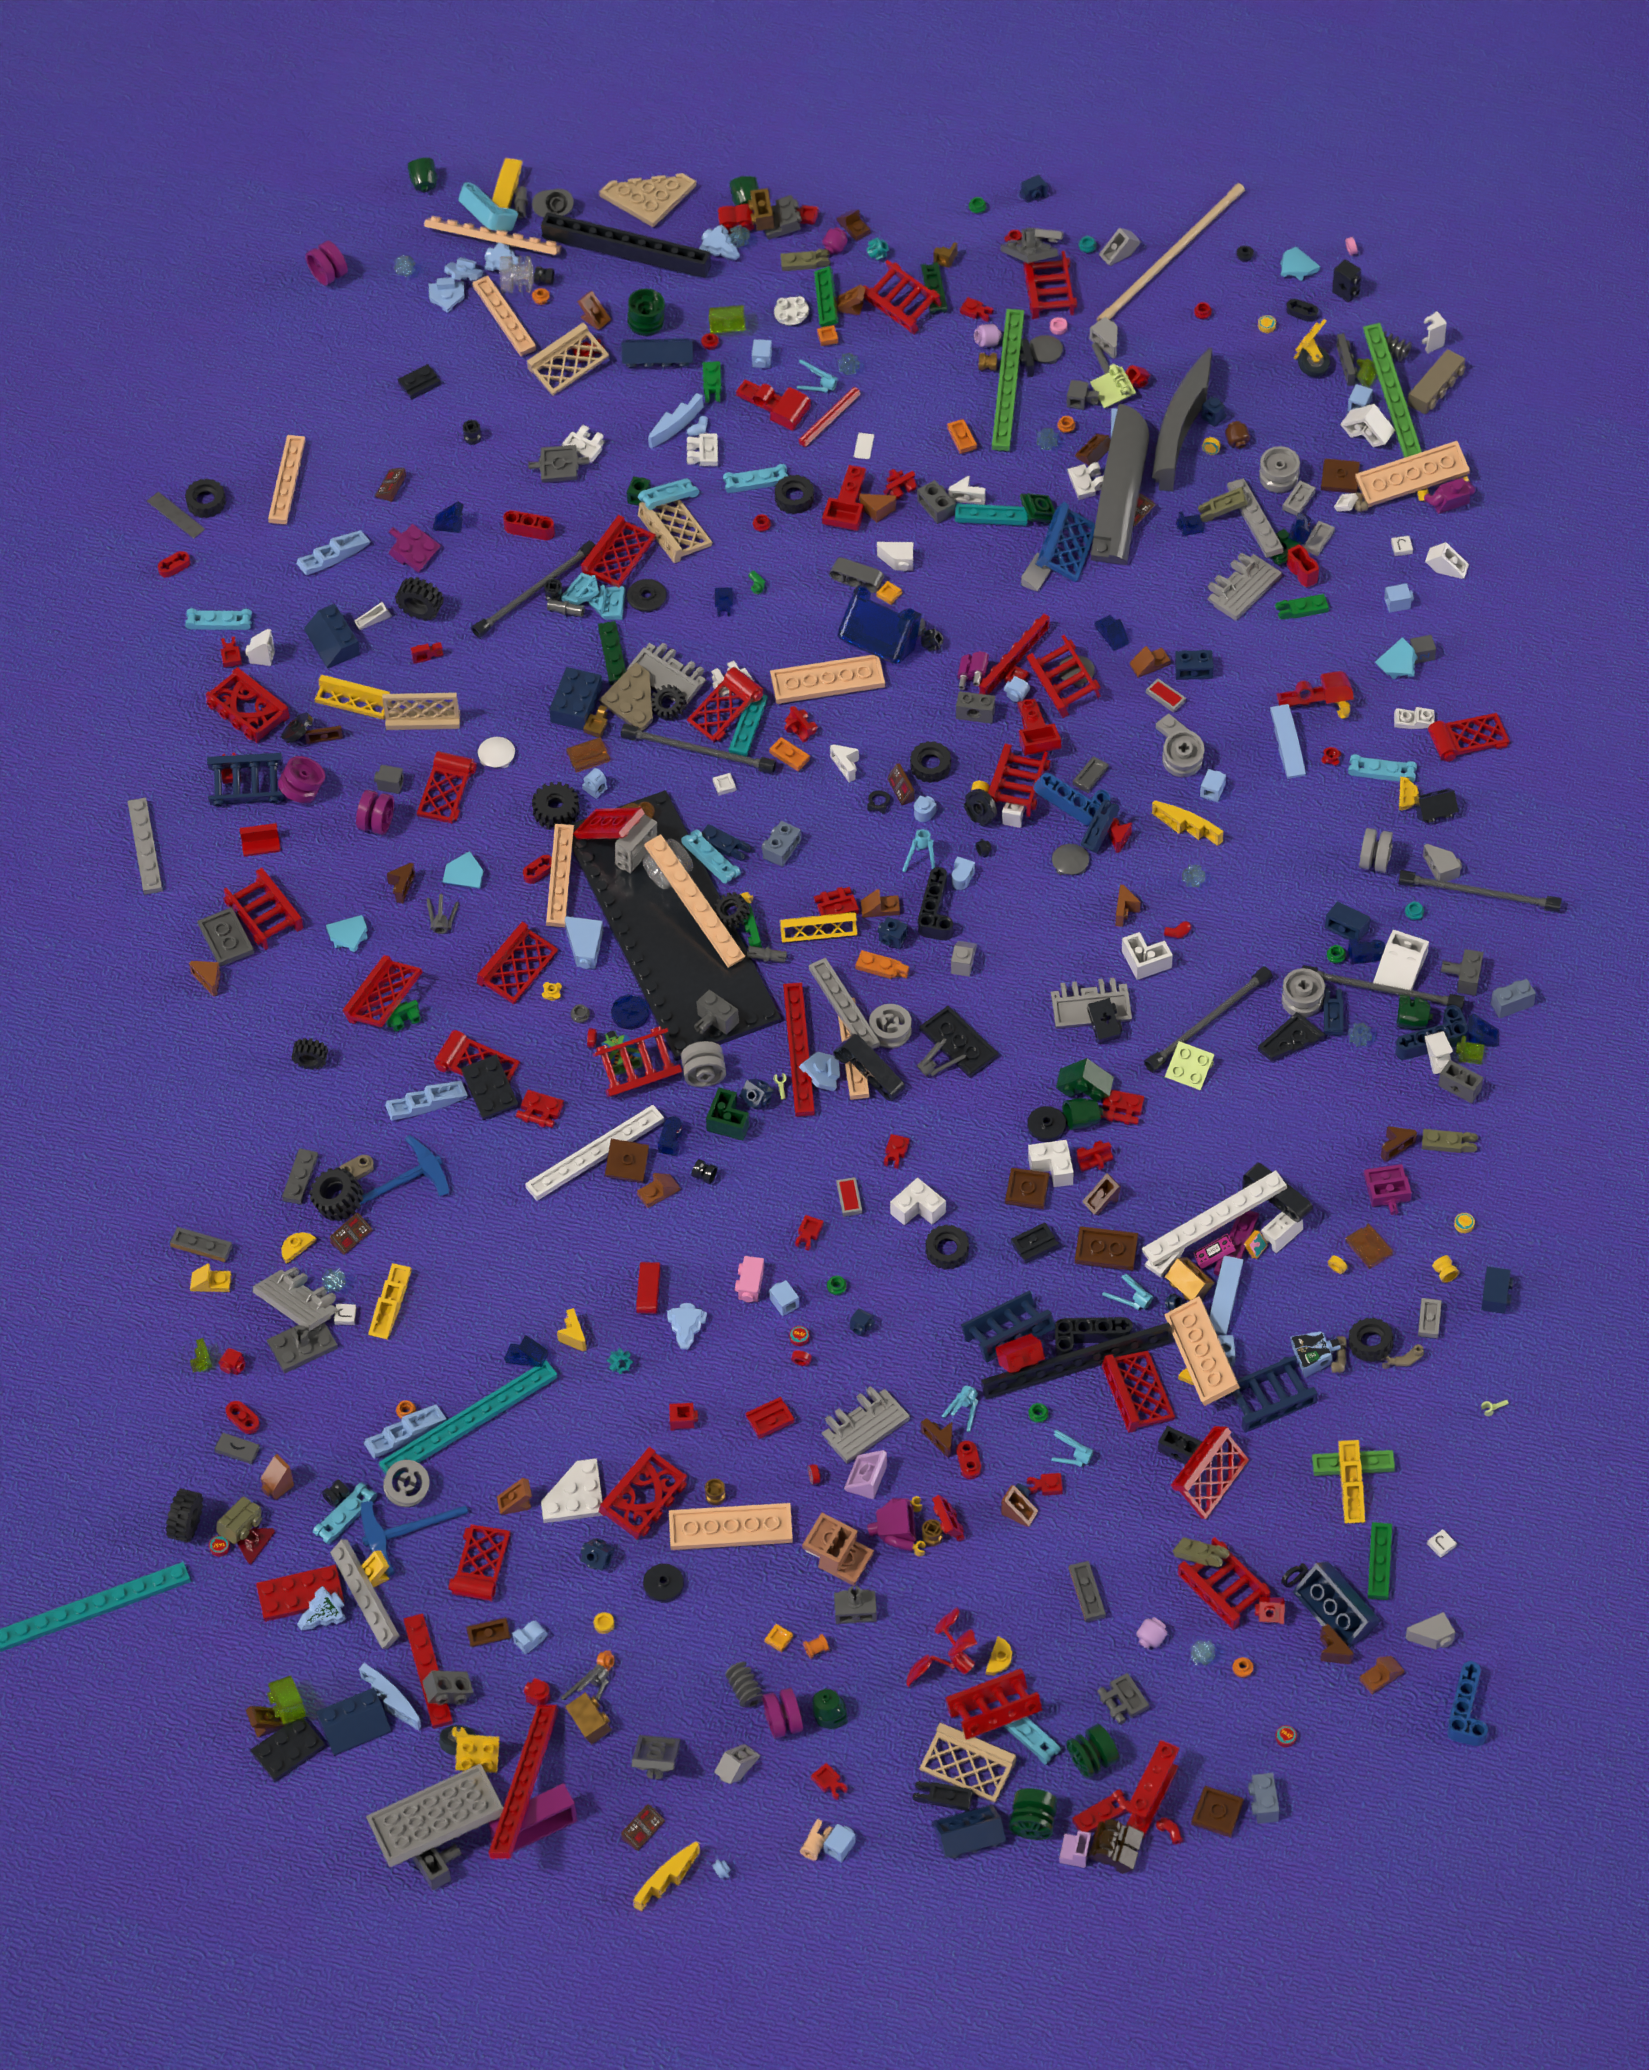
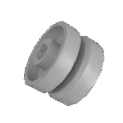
M1282 446L1266 450L1262 454L1259 471L1260 483L1263 487L1276 493L1287 492L1293 489L1299 479V456L1290 448Z
M1178 730L1171 733L1166 738L1163 747L1162 760L1164 767L1169 773L1177 777H1189L1196 774L1203 762L1204 743L1200 736L1189 730Z
M1366 828L1359 868L1369 870L1373 859H1376L1375 870L1386 873L1392 852L1393 832L1383 831L1378 842L1377 830Z
M1305 968L1296 969L1288 973L1283 982L1281 1000L1283 1008L1291 1015L1298 1012L1304 1018L1317 1014L1323 1006L1325 991L1323 978L1317 972Z
M707 1041L697 1042L687 1046L682 1051L681 1060L684 1067V1078L689 1085L708 1087L718 1084L725 1078V1062L722 1047L719 1044Z

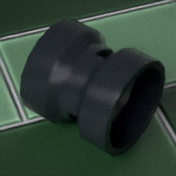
M536 266L534 283H545L552 286L555 275L554 268L543 269V267Z
M476 420L466 421L462 426L464 441L470 445L479 443L481 441L480 424Z
M557 579L548 580L544 585L546 601L548 602L549 599L562 601V583Z
M698 1159L692 1169L691 1176L696 1179L701 1178L705 1183L711 1184L716 1177L718 1167L713 1164L708 1165L704 1160Z
M336 1479L330 1488H326L321 1492L324 1499L332 1507L337 1506L342 1498L345 1499L350 1495L348 1488L339 1479Z

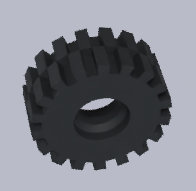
M409 577V579L406 578L402 582L395 596V602L399 604L398 607L400 609L403 608L405 614L409 613L410 617L415 616L416 619L420 620L422 618L423 621H427V619L430 621L437 616L444 602V597H442V592H438L439 589L433 587L431 582L427 583L425 579L421 581L418 577H415V579Z
M550 782L549 786L543 784L542 789L538 788L536 790L537 794H533V816H535V820L539 822L540 826L546 825V829L549 830L551 827H554L555 830V824L569 825L572 824V820H577V816H579L578 795L573 787L569 789L568 784L565 783L562 786V782H557V785H554V782ZM552 802L563 803V805L558 808H551L548 806Z
M179 1489L176 1492L173 1503L170 1505V1512L168 1511L166 1536L168 1538L187 1543L192 1540L202 1515L203 1495L201 1493L186 1489Z

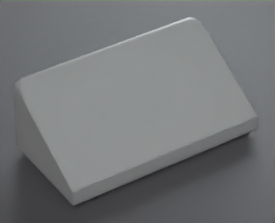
M1038 552L1021 577V586L1037 592L1052 570L1045 565L1042 568L1035 565L1039 556Z

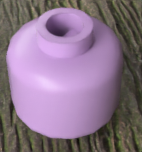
M983 324L975 330L974 340L982 348L995 347L999 340H1001V331L994 324Z
M1154 1617L1152 1619H1145L1137 1631V1637L1140 1639L1138 1643L1147 1649L1150 1646L1158 1648L1167 1635L1166 1625Z

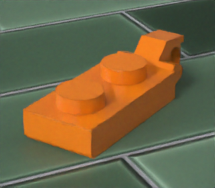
M861 950L855 965L856 970L888 979L896 978V976L907 979L909 974V966L902 964V962Z

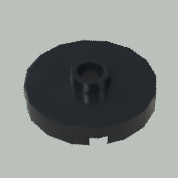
M304 712L294 718L282 732V739L286 743H292L301 738L307 731V725H312V716L308 712Z
M974 789L965 796L964 808L968 817L974 823L977 822L979 825L984 826L990 824L996 818L995 802L986 791Z
M1043 1106L1031 1112L1028 1117L1027 1128L1030 1135L1037 1138L1038 1141L1052 1142L1064 1134L1066 1119L1060 1110L1051 1106Z
M670 1564L652 1566L643 1578V1588L646 1595L651 1600L661 1601V1603L674 1601L680 1596L684 1586L681 1572ZM661 1580L667 1581L666 1583H660Z

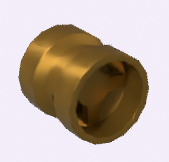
M979 353V370L989 368L991 371H996L997 353H991L990 356L985 353Z
M710 1479L705 1484V1497L710 1505L717 1506L725 1501V1486L720 1479Z
M935 1519L925 1521L922 1526V1540L927 1546L931 1547L939 1545L942 1541L941 1523Z

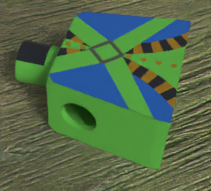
M610 1031L605 1035L607 1041L601 1044L602 1046L607 1045L609 1048L631 1039L628 1035L618 1037L615 1031ZM634 1044L626 1046L633 1069L643 1067L642 1058ZM619 1049L608 1052L615 1076L625 1073L626 1070Z

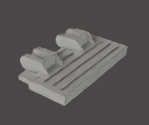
M1241 553L1238 556L1240 562L1232 561L1231 566L1236 571L1228 579L1218 575L1215 578L1217 584L1210 582L1208 585L1209 590L1213 592L1208 597V601L1235 621L1282 577V572L1254 554L1249 557Z
M649 643L646 648L641 650L627 670L637 662L649 671L651 688L662 690L661 686L663 685L666 688L667 684H670L672 687L674 685L685 696L687 704L684 705L687 706L706 682V679L702 677L704 669L699 667L691 677H688L696 663L690 661L682 670L684 665L674 659L676 650L670 649L661 659V656L667 649V645L662 643L656 649L654 645ZM668 697V699L675 703V698Z
M1110 978L1111 992L1105 993L1103 979H1098L1100 994H1098L1097 987L1081 988V996H1079L1077 982H1072L1073 996L1067 997L1065 983H1060L1062 998H1060L1059 991L1051 992L1055 1029L1091 1025L1086 1009L1087 1005L1110 998L1111 1003L1116 1005L1117 1014L1115 1016L1117 1021H1132L1127 984H1119V992H1117L1115 978ZM1103 1017L1102 1021H1105L1106 1024H1108L1109 1020H1106L1105 1017Z
M296 1267L286 1272L280 1270L253 1286V1293L297 1324L305 1326L308 1331L329 1320L331 1315L337 1312V1308L330 1305L336 1299L335 1294L329 1293L326 1295L327 1290L325 1287H320L315 1291L308 1289L304 1286L308 1276L305 1273L298 1275L299 1269Z
M871 1386L866 1389L867 1394L874 1401L872 1404L861 1393L856 1396L858 1402L867 1412L859 1406L846 1416L841 1409H837L835 1414L843 1423L841 1426L830 1415L825 1418L835 1434L828 1428L822 1432V1435L846 1464L910 1420L908 1413L886 1389L879 1393Z

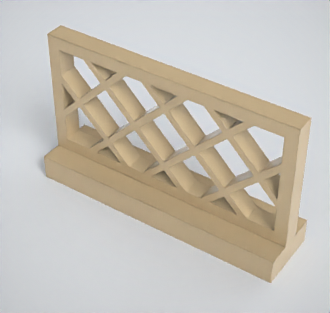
M583 322L527 360L528 370L535 374L553 396L608 359L609 354L588 331V327ZM588 337L591 340V346L581 345L582 340ZM571 348L578 349L577 356L567 355V351ZM580 349L590 350L589 357L579 356ZM592 351H600L602 353V356L599 358H591ZM562 358L563 365H553V360ZM566 359L576 360L575 367L565 366ZM578 360L588 361V365L585 368L577 367ZM549 368L548 375H541L538 370ZM552 369L562 370L561 377L551 376ZM564 370L574 371L573 376L570 378L563 377ZM550 380L560 381L559 385L554 389L549 385Z
M680 499L672 501L676 503L677 508L667 506L668 503L656 506L655 508L662 509V513L648 510L645 502H641L638 510L639 518L651 533L656 534L657 542L673 563L680 562L682 556L712 546L710 538ZM665 510L674 512V517L665 515ZM677 514L685 515L686 520L676 518ZM664 519L672 522L671 525L663 524L661 520ZM674 522L683 524V529L674 527ZM686 525L694 527L695 532L686 530ZM671 531L681 533L680 537L672 536ZM683 534L692 536V541L683 539ZM695 538L703 539L705 542H695ZM680 543L690 545V547L682 549Z
M457 693L383 694L386 730L460 729V710ZM408 700H413L415 702L411 704L408 702ZM421 704V705H423V706H425V707H424L423 709H421V708H419V707H417V706ZM440 704L444 707L440 709L436 707V705ZM404 705L406 708L402 709L399 706Z
M939 1723L937 1733L919 1769L954 1786L972 1789L973 1794L996 1803L1017 1760L1014 1754L975 1737L966 1740L963 1732ZM939 1739L947 1742L950 1749L938 1753L936 1745ZM959 1749L966 1750L968 1757L957 1761L954 1751ZM952 1753L955 1762L943 1766L940 1756ZM978 1757L984 1758L987 1765L976 1769L973 1759ZM938 1758L940 1768L931 1770L926 1767L929 1760ZM970 1761L973 1771L962 1774L959 1764ZM998 1765L1006 1768L1004 1774L998 1777H994L991 1769ZM956 1766L959 1776L954 1778L947 1777L945 1770ZM989 1769L992 1779L981 1783L977 1773ZM975 1774L979 1784L971 1787L966 1785L964 1778ZM994 1782L996 1786L994 1795L986 1794L982 1786Z

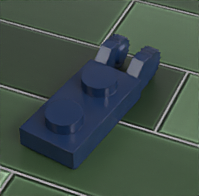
M1109 800L1102 801L1080 843L1081 846L1095 853L1098 852L1113 818L1119 812L1120 807L1117 804H1112Z
M710 824L701 832L703 838L717 851L728 857L731 856L743 861L745 855L737 850V848L746 853L751 850L749 844Z
M1325 988L1323 1003L1325 1035H1343L1342 989H1337V999H1330V989Z

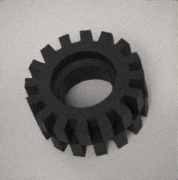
M667 684V688L665 685L661 686L662 690L657 688L656 691L658 693H653L654 698H651L653 703L651 706L655 713L664 720L669 718L671 721L673 717L679 718L678 714H683L682 709L685 710L686 706L684 704H687L681 690L674 685L672 687L670 684ZM666 698H675V704L672 707L664 708L662 706Z
M728 892L726 897L723 894L721 896L723 899L720 900L718 898L716 900L718 904H714L715 909L713 910L725 928L734 929V926L739 928L740 923L742 925L745 924L744 919H749L747 915H750V907L740 894ZM738 906V909L734 914L730 916L726 915V912L730 907Z
M303 1038V1041L298 1039L294 1043L291 1056L292 1061H294L293 1063L298 1064L299 1067L304 1066V1069H307V1067L310 1070L323 1068L328 1054L327 1046H324L323 1042L319 1043V1040L312 1041V1038H309V1040Z

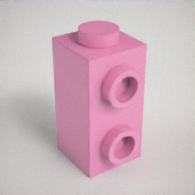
M744 1256L743 1263L739 1264L738 1275L741 1276L740 1280H736L735 1292H738L739 1300L758 1302L764 1273V1258Z

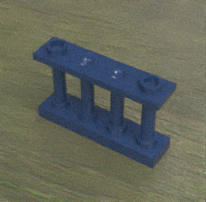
M281 753L207 757L208 768L214 771L215 795L208 796L210 805L222 807L224 804L254 802L276 804L280 801H285L284 794L281 791L278 792L277 768L283 766ZM268 766L270 768V792L259 793L258 769ZM242 768L251 769L252 793L241 794L240 770ZM223 769L232 770L233 794L222 795L221 771Z
M1029 1290L961 1324V1328L966 1342L973 1338L980 1342L983 1360L987 1363L997 1358L995 1347L1030 1333L1037 1338L1055 1329L1052 1313L1048 1309L1041 1313L1034 1309L1032 1293ZM1027 1312L1031 1318L1022 1322L1017 1316ZM1010 1320L1014 1326L1004 1330L1000 1325ZM993 1329L997 1335L987 1339L983 1333Z
M1296 1355L1285 1357L1278 1363L1237 1379L1240 1388L1224 1396L1226 1398L1233 1395L1244 1413L1241 1427L1245 1433L1317 1403L1318 1393L1314 1387L1310 1389L1304 1388L1294 1371L1297 1364ZM1287 1373L1298 1394L1291 1397L1287 1396L1276 1376ZM1269 1380L1280 1401L1269 1404L1258 1384ZM1250 1387L1262 1406V1409L1255 1412L1251 1411L1241 1394V1391Z

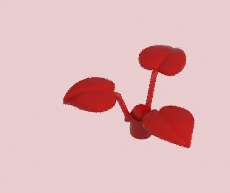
M958 1607L946 1614L935 1627L936 1634L944 1631L953 1644V1647L948 1652V1656L952 1660L951 1663L933 1655L929 1656L927 1654L912 1666L908 1673L907 1686L909 1688L910 1684L929 1668L932 1661L945 1664L951 1669L956 1667L962 1674L968 1673L974 1666L975 1662L963 1650L977 1644L975 1632L969 1629L956 1642L948 1632V1627L956 1621L959 1615Z

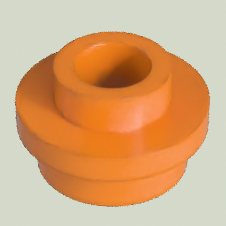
M543 288L536 289L532 293V299L538 305L546 304L550 297L549 292Z
M1063 416L1058 421V429L1064 433L1072 432L1075 429V421L1070 416Z
M408 1400L401 1401L396 1407V1414L400 1419L403 1416L416 1412L415 1405Z
M605 1650L598 1654L597 1664L602 1665L609 1671L613 1667L615 1659L611 1651Z
M1241 1657L1233 1662L1232 1669L1235 1675L1245 1678L1252 1673L1253 1664L1249 1659ZM1245 1665L1246 1668L1242 1669L1239 1666Z

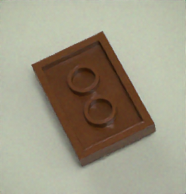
M1079 1226L1074 1264L1133 1271L1138 1233Z

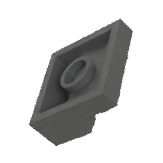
M792 195L775 200L776 205L771 206L774 228L765 230L768 240L801 229L799 222H802L800 212H797L799 204L797 199H793Z

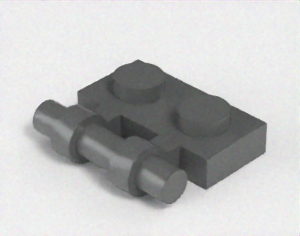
M1128 1673L1111 1681L1110 1687L1112 1690L1109 1692L1104 1687L1097 1691L1101 1702L1108 1707L1111 1717L1116 1719L1119 1725L1126 1721L1122 1715L1125 1712L1133 1718L1149 1709V1704ZM1116 1697L1121 1702V1705L1118 1707L1113 1701Z

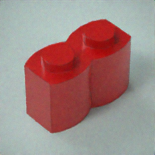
M741 204L735 207L718 208L719 226L723 225L728 230V233L753 230L754 224H752L751 219L753 210L750 211L749 204Z
M1301 545L1289 549L1287 566L1293 574L1297 575L1298 581L1306 588L1318 583L1319 566L1314 559L1309 557L1307 550Z

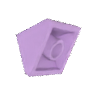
M882 1450L857 1455L844 1489L874 1500L887 1467V1452Z

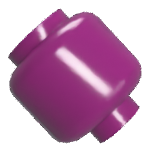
M837 227L829 229L822 240L825 246L824 249L828 250L830 254L841 253L848 242L846 232Z

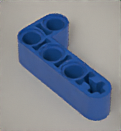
M1050 773L1042 774L1033 786L1038 795L1086 826L1090 825L1102 801H1110V795L1105 790H1098L1089 799Z
M1468 1661L1463 1664L1447 1735L1456 1742L1472 1746H1482L1487 1738L1488 1727L1484 1722L1470 1718L1479 1682L1480 1666L1474 1661ZM1469 1673H1472L1471 1680L1467 1679ZM1463 1690H1467V1691H1469L1470 1693H1469V1694H1465V1693H1463L1462 1691H1463ZM1462 1708L1465 1709L1466 1712H1460L1457 1709ZM1453 1727H1460L1462 1730H1455ZM1477 1731L1482 1733V1735H1475L1473 1732Z

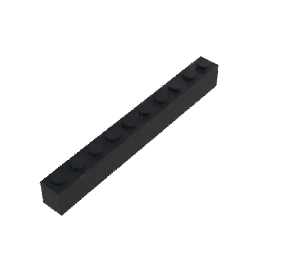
M549 212L546 213L541 223L543 239L706 278L711 267V252Z

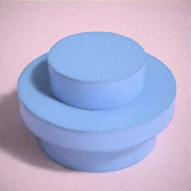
M719 1859L715 1860L716 1863L712 1866L720 1879L730 1877L728 1872L731 1870L725 1860L722 1862Z

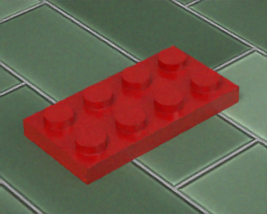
M642 808L595 809L573 834L577 839H622L629 834V830L640 822V818L645 813Z
M336 1565L256 1583L264 1622L305 1613L309 1610V1602L315 1598V1592L322 1586L330 1594L336 1592L344 1603Z

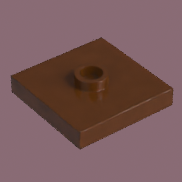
M1324 458L1321 490L1357 493L1358 483L1355 474L1359 473L1360 462Z
M611 1138L604 1177L643 1184L649 1145Z
M1011 1168L1005 1204L1044 1209L1050 1173Z
M1204 1785L1191 1820V1825L1231 1838L1244 1803V1798Z

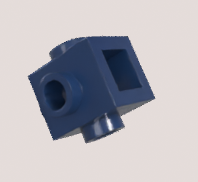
M887 916L884 923L881 922L877 930L879 941L886 946L900 949L908 936V925L898 919Z
M754 1078L746 1081L739 1097L745 1100L748 1106L757 1109L766 1107L771 1102V1095L774 1090L768 1087L769 1084L767 1082Z
M593 1538L583 1544L580 1552L582 1554L580 1562L585 1563L588 1568L602 1571L610 1565L615 1547L606 1544L602 1539Z

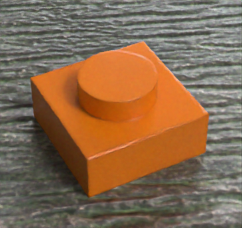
M834 325L817 329L821 346L838 343V336Z

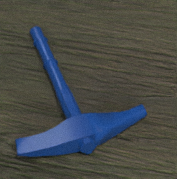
M408 1135L405 1141L415 1152L419 1165L362 1195L363 1202L359 1204L362 1205L422 1174L433 1182L438 1196L448 1194V1184L440 1166L442 1164L440 1156L435 1157L423 1144L413 1136Z
M373 1501L361 1502V1517L365 1534L362 1537L363 1546L369 1547L371 1553L374 1551L382 1552L390 1566L385 1573L387 1576H391L395 1571L390 1565L386 1553V1540L467 1514L468 1510L465 1505L418 1521L383 1530L375 1519Z

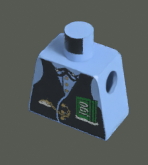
M1321 1331L1290 1337L1292 1349L1297 1357L1304 1378L1331 1365V1362H1333L1331 1352L1341 1349L1337 1338L1326 1341Z

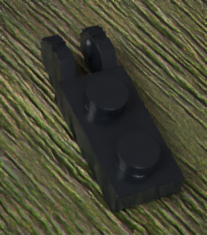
M917 1781L915 1783L916 1789L925 1792L930 1791L929 1795L913 1793L912 1800L916 1802L969 1811L973 1796L972 1789L937 1782Z

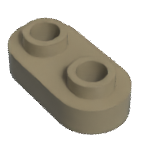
M360 1155L339 1168L346 1169L356 1180H359L373 1171L374 1163L370 1156Z

